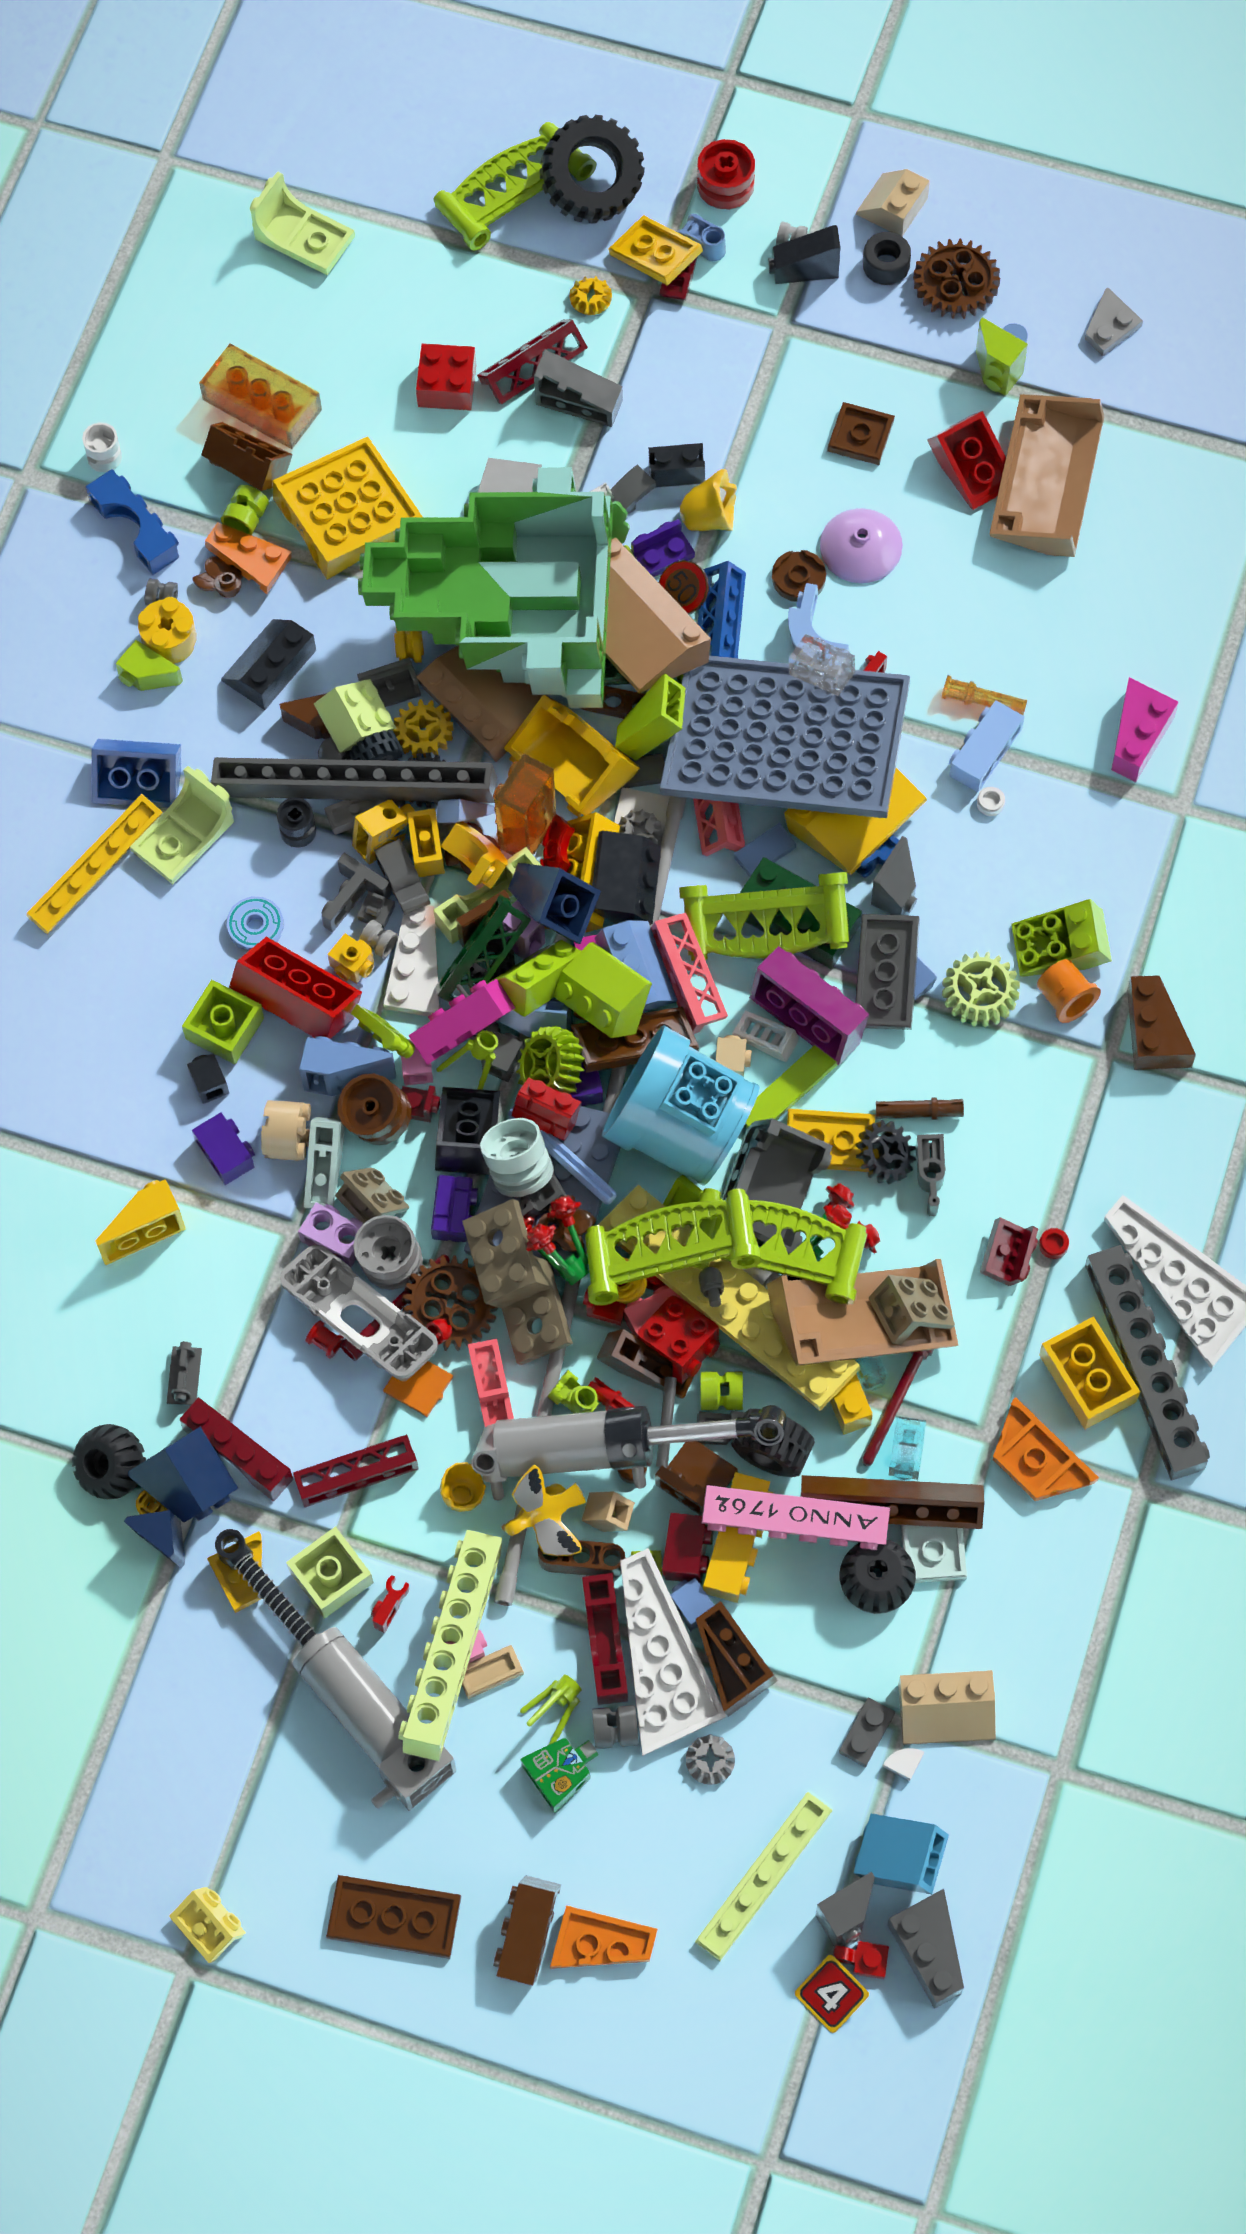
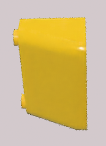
M547 695L541 697L504 747L512 755L509 758L510 761L521 769L525 766L533 769L566 797L565 801L568 803L566 808L577 817H580L582 814H591L630 781L640 769L635 762L575 712Z

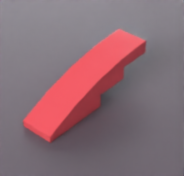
M497 1338L468 1344L484 1427L495 1424L497 1420L514 1419Z

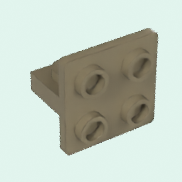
M370 1167L346 1171L340 1176L344 1184L335 1194V1197L363 1224L373 1217L381 1215L394 1216L398 1213L407 1212L410 1208L404 1201V1196L396 1189H393L385 1181L384 1175L375 1168Z

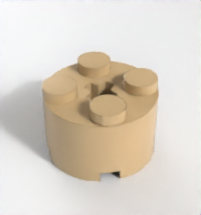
M268 1100L263 1116H268L269 1118L266 1119L265 1126L262 1125L261 1131L262 1155H265L264 1158L305 1160L310 1129H306V1121L310 1120L311 1105L304 1102Z

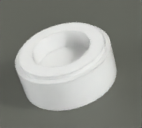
M990 786L983 788L979 792L977 808L982 814L996 816L1003 811L1005 795L999 788Z

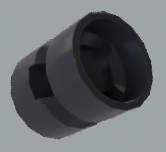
M296 797L282 802L276 814L282 840L291 847L300 848L307 846L314 840L317 831L312 806L306 800Z

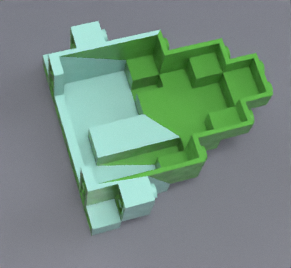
M538 467V478H533V492H470L469 503L464 504V517L401 518L400 528L395 530V542H365V553L360 554L359 561L360 570H363V578L358 579V595L363 596L365 606H390V620L395 621L397 631H427L428 634H432L435 644L459 645V658L464 659L466 669H496L497 672H501L504 683L530 684L532 695H562L567 697L569 708H603L613 506L611 496H605L604 492H577L572 467Z

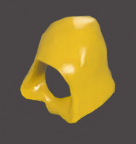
M726 469L718 470L684 496L680 504V517L688 530L709 531L720 529L733 531L737 487L729 482ZM720 488L726 491L725 498L722 501L720 497Z

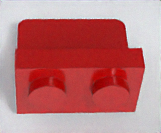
M674 1295L670 1296L638 1330L639 1340L673 1363L672 1377L677 1378V1381L681 1384L689 1376L691 1378L694 1377L700 1370L704 1359L707 1356L712 1357L720 1346L719 1326Z

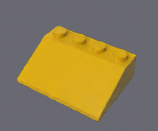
M896 768L887 818L790 808L784 812L788 831L851 876L866 858L870 857L927 801V798Z

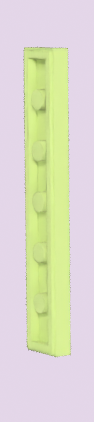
M807 1791L695 1940V1943L721 1962L833 1810Z

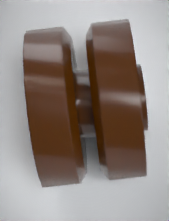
M375 1073L362 1074L352 1079L343 1088L338 1099V1115L341 1123L351 1133L372 1145H387L399 1139L407 1130L411 1120L412 1106L408 1096L386 1077Z

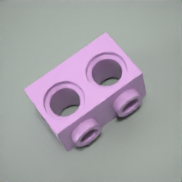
M516 900L512 906L531 918L530 923L512 947L514 953L524 960L546 943L545 928L536 922L519 901ZM508 913L502 922L503 930L516 929L521 920ZM511 936L505 937V938H506V942L508 941V939H509Z
M316 1202L298 1230L300 1241L308 1246L321 1245L327 1248L351 1268L356 1261L353 1247L354 1241L344 1244L340 1240L347 1235L355 1237L363 1223L355 1218H350L349 1220L341 1216V1213L331 1205L325 1204V1206H322ZM320 1222L330 1224L325 1230H317L315 1228Z

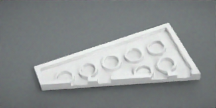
M1122 1195L1105 1215L1104 1221L1127 1253L1130 1254L1134 1263L1212 1370L1246 1328V1285L1133 1201Z
M649 1548L620 1561L642 1756L727 1717Z

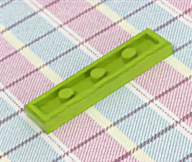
M817 1046L811 1047L757 1096L744 1126L748 1129L754 1121L770 1118L778 1120L837 1066V1062Z

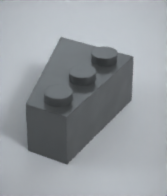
M546 349L544 350L534 374L536 405L613 427L623 402V386Z

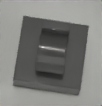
M368 892L357 914V918L359 921L367 924L371 920H375L385 929L395 908V901L379 894Z

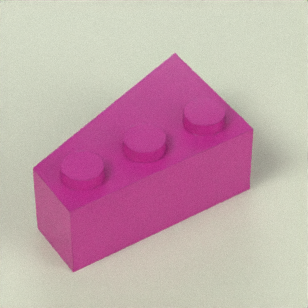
M1131 677L1128 678L1112 771L1137 782L1173 722L1179 701Z
M497 979L488 984L485 980H482L470 988L472 992L470 996L465 997L464 994L456 997L449 1002L450 1009L446 1011L443 1008L438 1009L428 1016L430 1022L408 1035L427 1065L515 1009V1006Z

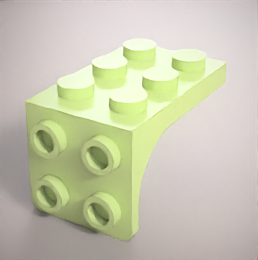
M276 172L273 178L270 177L266 181L264 190L259 197L253 199L250 205L255 240L325 275L329 274L355 237V230L298 201L286 187L284 175L280 172Z
M189 766L183 770L185 776L184 785L175 801L130 846L132 853L172 885L234 823L232 807L228 799L230 796L227 791L219 785L215 787L201 770H193Z

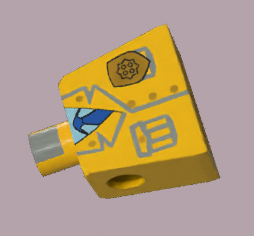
M387 800L355 817L352 846L368 865L376 861L375 849L400 839L402 842L405 839L408 823L407 812L415 811L409 803L399 808L392 800Z

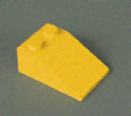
M166 1179L146 1184L95 1240L105 1266L186 1230L180 1209Z

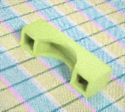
M527 847L507 859L508 865L492 889L484 885L468 895L461 896L456 894L433 910L436 926L451 944L459 940L456 921L458 917L504 889L510 896L511 904L517 900L508 888L518 863L541 865Z

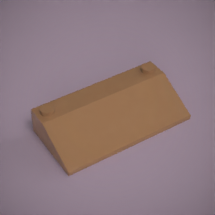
M1020 394L989 533L990 537L1046 555L1075 557L1105 418L1101 399Z
M617 538L612 539L606 658L638 693L650 689L664 674L673 679L708 663L711 638Z
M935 1259L920 1267L858 1273L854 1286L857 1293L854 1304L850 1305L836 1303L825 1297L827 1285L805 1279L788 1281L787 1275L780 1276L768 1283L767 1289L772 1314L795 1365L959 1346L955 1326L952 1329L918 1326L902 1345L892 1344L869 1300V1296L888 1275L930 1279L937 1286L938 1293L950 1310V1315L953 1319L942 1260Z

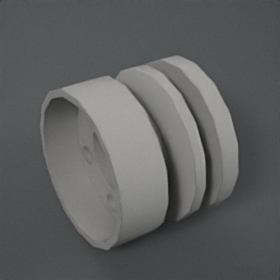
M390 1215L373 1217L362 1224L355 1235L353 1244L355 1257L368 1280L375 1286L387 1290L404 1288L406 1283L412 1282L410 1280L412 1273L419 1274L418 1268L423 1263L422 1250L413 1231L402 1219ZM389 1255H391L392 1257H395V1258H394L393 1260H391L390 1258H386V1257L389 1256Z

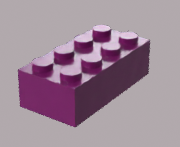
M779 946L757 967L749 998L785 1026L794 1029L797 1035L834 1059L838 1066L860 1045L869 1014L860 1004L854 1003L844 996L839 988L831 986L815 970L807 968L792 953L786 952Z

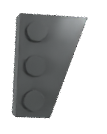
M943 1888L890 1917L887 1924L934 2009L961 1995L964 1990L951 1919Z

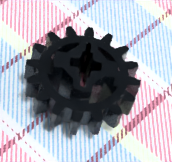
M880 1120L877 1123L865 1127V1131L858 1135L861 1141L855 1144V1147L861 1150V1153L857 1154L856 1158L863 1159L864 1162L860 1168H868V1177L877 1176L879 1184L886 1181L888 1185H891L896 1181L899 1182L906 1178L907 1174L913 1171V1167L910 1164L916 1161V1158L911 1155V1151L916 1148L908 1144L911 1136L904 1137L902 1134L904 1128L901 1126L895 1129L893 1121L885 1124L884 1120Z

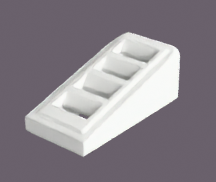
M746 1010L732 1032V1035L746 1039L747 1044L784 1062L788 1061L799 1041V1037L794 1029ZM752 1022L755 1023L750 1034H747L746 1031ZM763 1027L765 1030L759 1039L757 1036ZM775 1033L773 1040L769 1043L771 1035Z

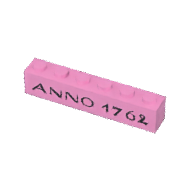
M707 1485L705 1488L701 1523L708 1524L707 1530L726 1532L727 1526L738 1528V1534L756 1536V1531L759 1530L769 1532L768 1537L787 1539V1534L799 1535V1541L817 1543V1538L830 1539L829 1545L847 1547L849 1541L860 1543V1548L877 1550L878 1544L886 1545L890 1508Z

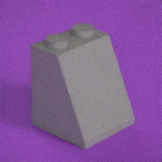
M488 457L478 492H533V478H538V467H542V464Z

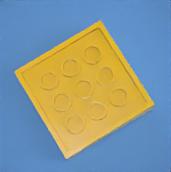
M368 436L273 480V500L287 521L298 530L313 560L327 580L360 561V554L365 553V542H395V530L400 528L401 518L423 517Z

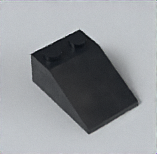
M442 1087L436 1140L435 1171L490 1175L480 1143L486 1132L498 1124L500 1091Z

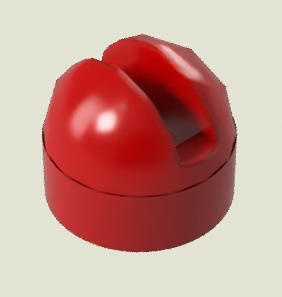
M435 1319L426 1325V1328L436 1336L438 1345L451 1337L452 1326L448 1325L445 1319Z

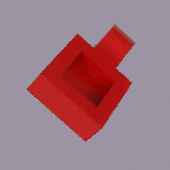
M393 1575L386 1581L388 1594L383 1602L379 1600L371 1613L374 1628L383 1633H386L400 1608V1602L407 1596L410 1590V1585L405 1582L401 1590H394L392 1586L396 1578Z
M858 1941L856 1950L844 1946H835L833 1956L840 1963L854 1965V1975L885 1979L889 1946Z

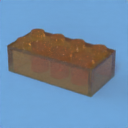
M229 343L199 382L204 401L290 449H293L322 411L320 392Z
M523 754L519 761L512 763L505 783H500L493 794L498 845L501 850L512 856L525 847L534 855L544 839L549 824L556 815L554 769Z

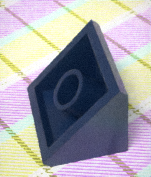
M170 1510L126 1517L123 1522L182 1569L185 1565L181 1521Z

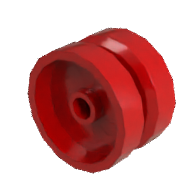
M721 139L713 141L703 148L698 156L697 189L700 197L710 206L727 210L740 207L749 201L754 193L755 158L752 151L745 144L736 140Z

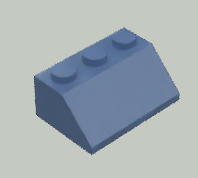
M628 920L600 930L594 938L596 944L652 983L643 1012L677 1002L648 921Z

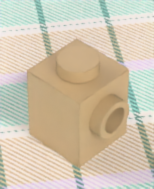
M727 1035L724 1038L718 1037L716 1061L744 1076L745 1067L750 1068L752 1050H746V1039H741L735 1035Z
M614 1491L589 1492L582 1521L602 1532L627 1531L635 1502Z

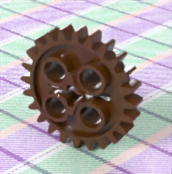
M959 238L957 244H953L952 240L948 239L946 246L938 241L937 249L929 246L927 254L921 253L920 261H916L913 279L914 289H917V298H923V306L932 304L931 312L933 313L940 309L941 317H944L947 312H951L952 319L956 317V313H960L962 318L965 319L966 312L970 311L973 316H976L977 308L985 311L986 303H993V298L998 295V288L1000 287V268L996 267V259H990V251L982 253L983 245L973 248L972 240L967 245H963L962 238Z
M443 1255L438 1265L433 1259H429V1269L420 1265L418 1268L420 1276L412 1273L410 1280L413 1284L406 1283L404 1288L410 1294L403 1295L402 1302L410 1305L403 1307L402 1312L411 1314L424 1327L435 1319L447 1320V1324L452 1326V1334L447 1341L443 1342L444 1351L448 1350L450 1344H454L455 1349L460 1351L462 1342L467 1347L468 1344L473 1343L472 1337L479 1342L482 1341L483 1335L481 1331L484 1333L490 1332L491 1327L488 1323H494L497 1318L490 1312H497L498 1307L484 1302L475 1266L472 1268L468 1267V1258H465L462 1264H458L456 1255L453 1256L451 1263H447ZM444 1280L449 1288L440 1290L434 1285V1281ZM464 1290H471L476 1294L477 1298L475 1300H467L463 1297L462 1292ZM430 1293L433 1297H427L425 1294ZM448 1299L454 1300L452 1308L446 1306ZM433 1306L438 1310L439 1315L435 1317L428 1316L424 1308ZM469 1309L475 1310V1313H470ZM462 1317L467 1325L465 1327H457L452 1322V1318Z

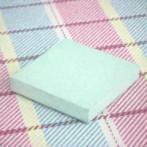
M901 1525L902 1546L913 1561L916 1571L915 1583L967 1580L963 1528Z

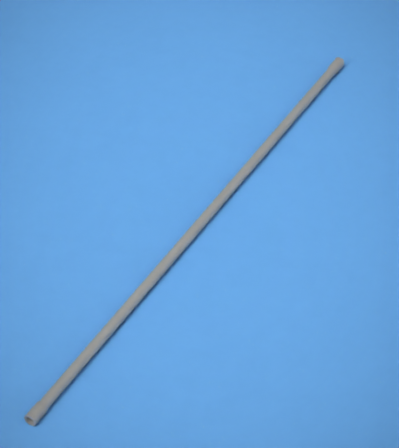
M670 796L668 802L667 818L660 845L661 858L653 923L658 921L660 917L680 820L683 817L687 798ZM627 1066L612 1068L603 1107L604 1112H611L623 1088ZM567 1280L565 1281L561 1303L569 1331L581 1280L573 1285H570ZM566 1347L549 1355L536 1417L552 1415L554 1402L547 1395L560 1379ZM519 1505L516 1506L514 1518L522 1509ZM527 1528L509 1538L504 1566L499 1577L494 1600L497 1604L512 1606Z

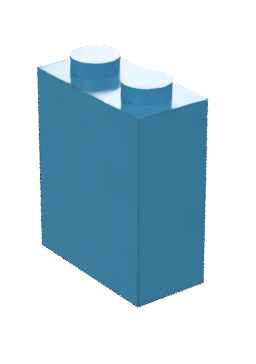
M871 1813L863 1831L864 1838L860 1852L855 1858L854 1874L862 1878L872 1872L875 1876L873 1884L932 1895L949 1834L936 1824Z

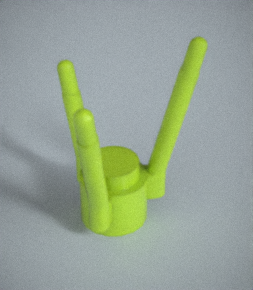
M487 1030L479 1032L474 1040L469 1039L461 1049L439 1065L436 1071L441 1072L467 1051H471L474 1058L478 1060L485 1059L486 1061L477 1088L483 1090L491 1064L496 1058L494 1050L498 1046L497 1037Z
M566 1674L558 1681L554 1680L548 1688L520 1709V1713L524 1714L550 1695V1698L526 1722V1725L528 1727L532 1726L555 1702L561 1707L567 1704L568 1706L549 1744L556 1742L574 1708L581 1702L577 1696L582 1689L576 1681Z

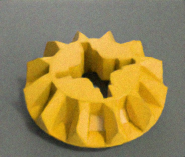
M584 276L583 280L575 281L574 286L570 289V303L576 311L582 314H600L610 306L612 290L607 285L606 280L601 281L597 276L594 278ZM594 289L595 295L588 302L587 294L590 290Z

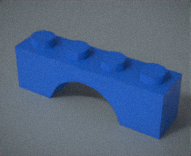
M111 469L85 486L89 501L104 519L124 517L134 521L140 527L139 534L133 544L136 556L152 575L179 558L177 549L179 542L171 531L167 533L163 529V523L158 515L154 512L151 514L146 509L147 505L144 499L139 494H133L130 490L129 482L123 475L119 477Z

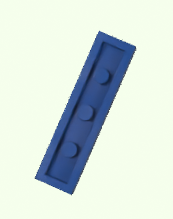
M728 560L703 569L708 578L709 591L705 602L699 609L698 625L707 634V628L714 620V627L708 634L711 638L710 645H712L711 656L738 658L746 572ZM719 574L718 580L711 587L712 576ZM716 596V604L709 611V605Z

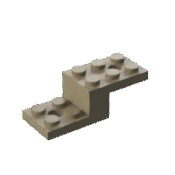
M509 1200L463 1220L484 1302L502 1309L516 1363L524 1365L572 1345V1338L551 1264L547 1260L534 1256L532 1250L529 1252L526 1250L528 1242L526 1236L528 1234L519 1201ZM501 1230L503 1240L499 1245L495 1246L493 1236L497 1231ZM540 1318L542 1329L539 1333L534 1334L532 1331L533 1322Z

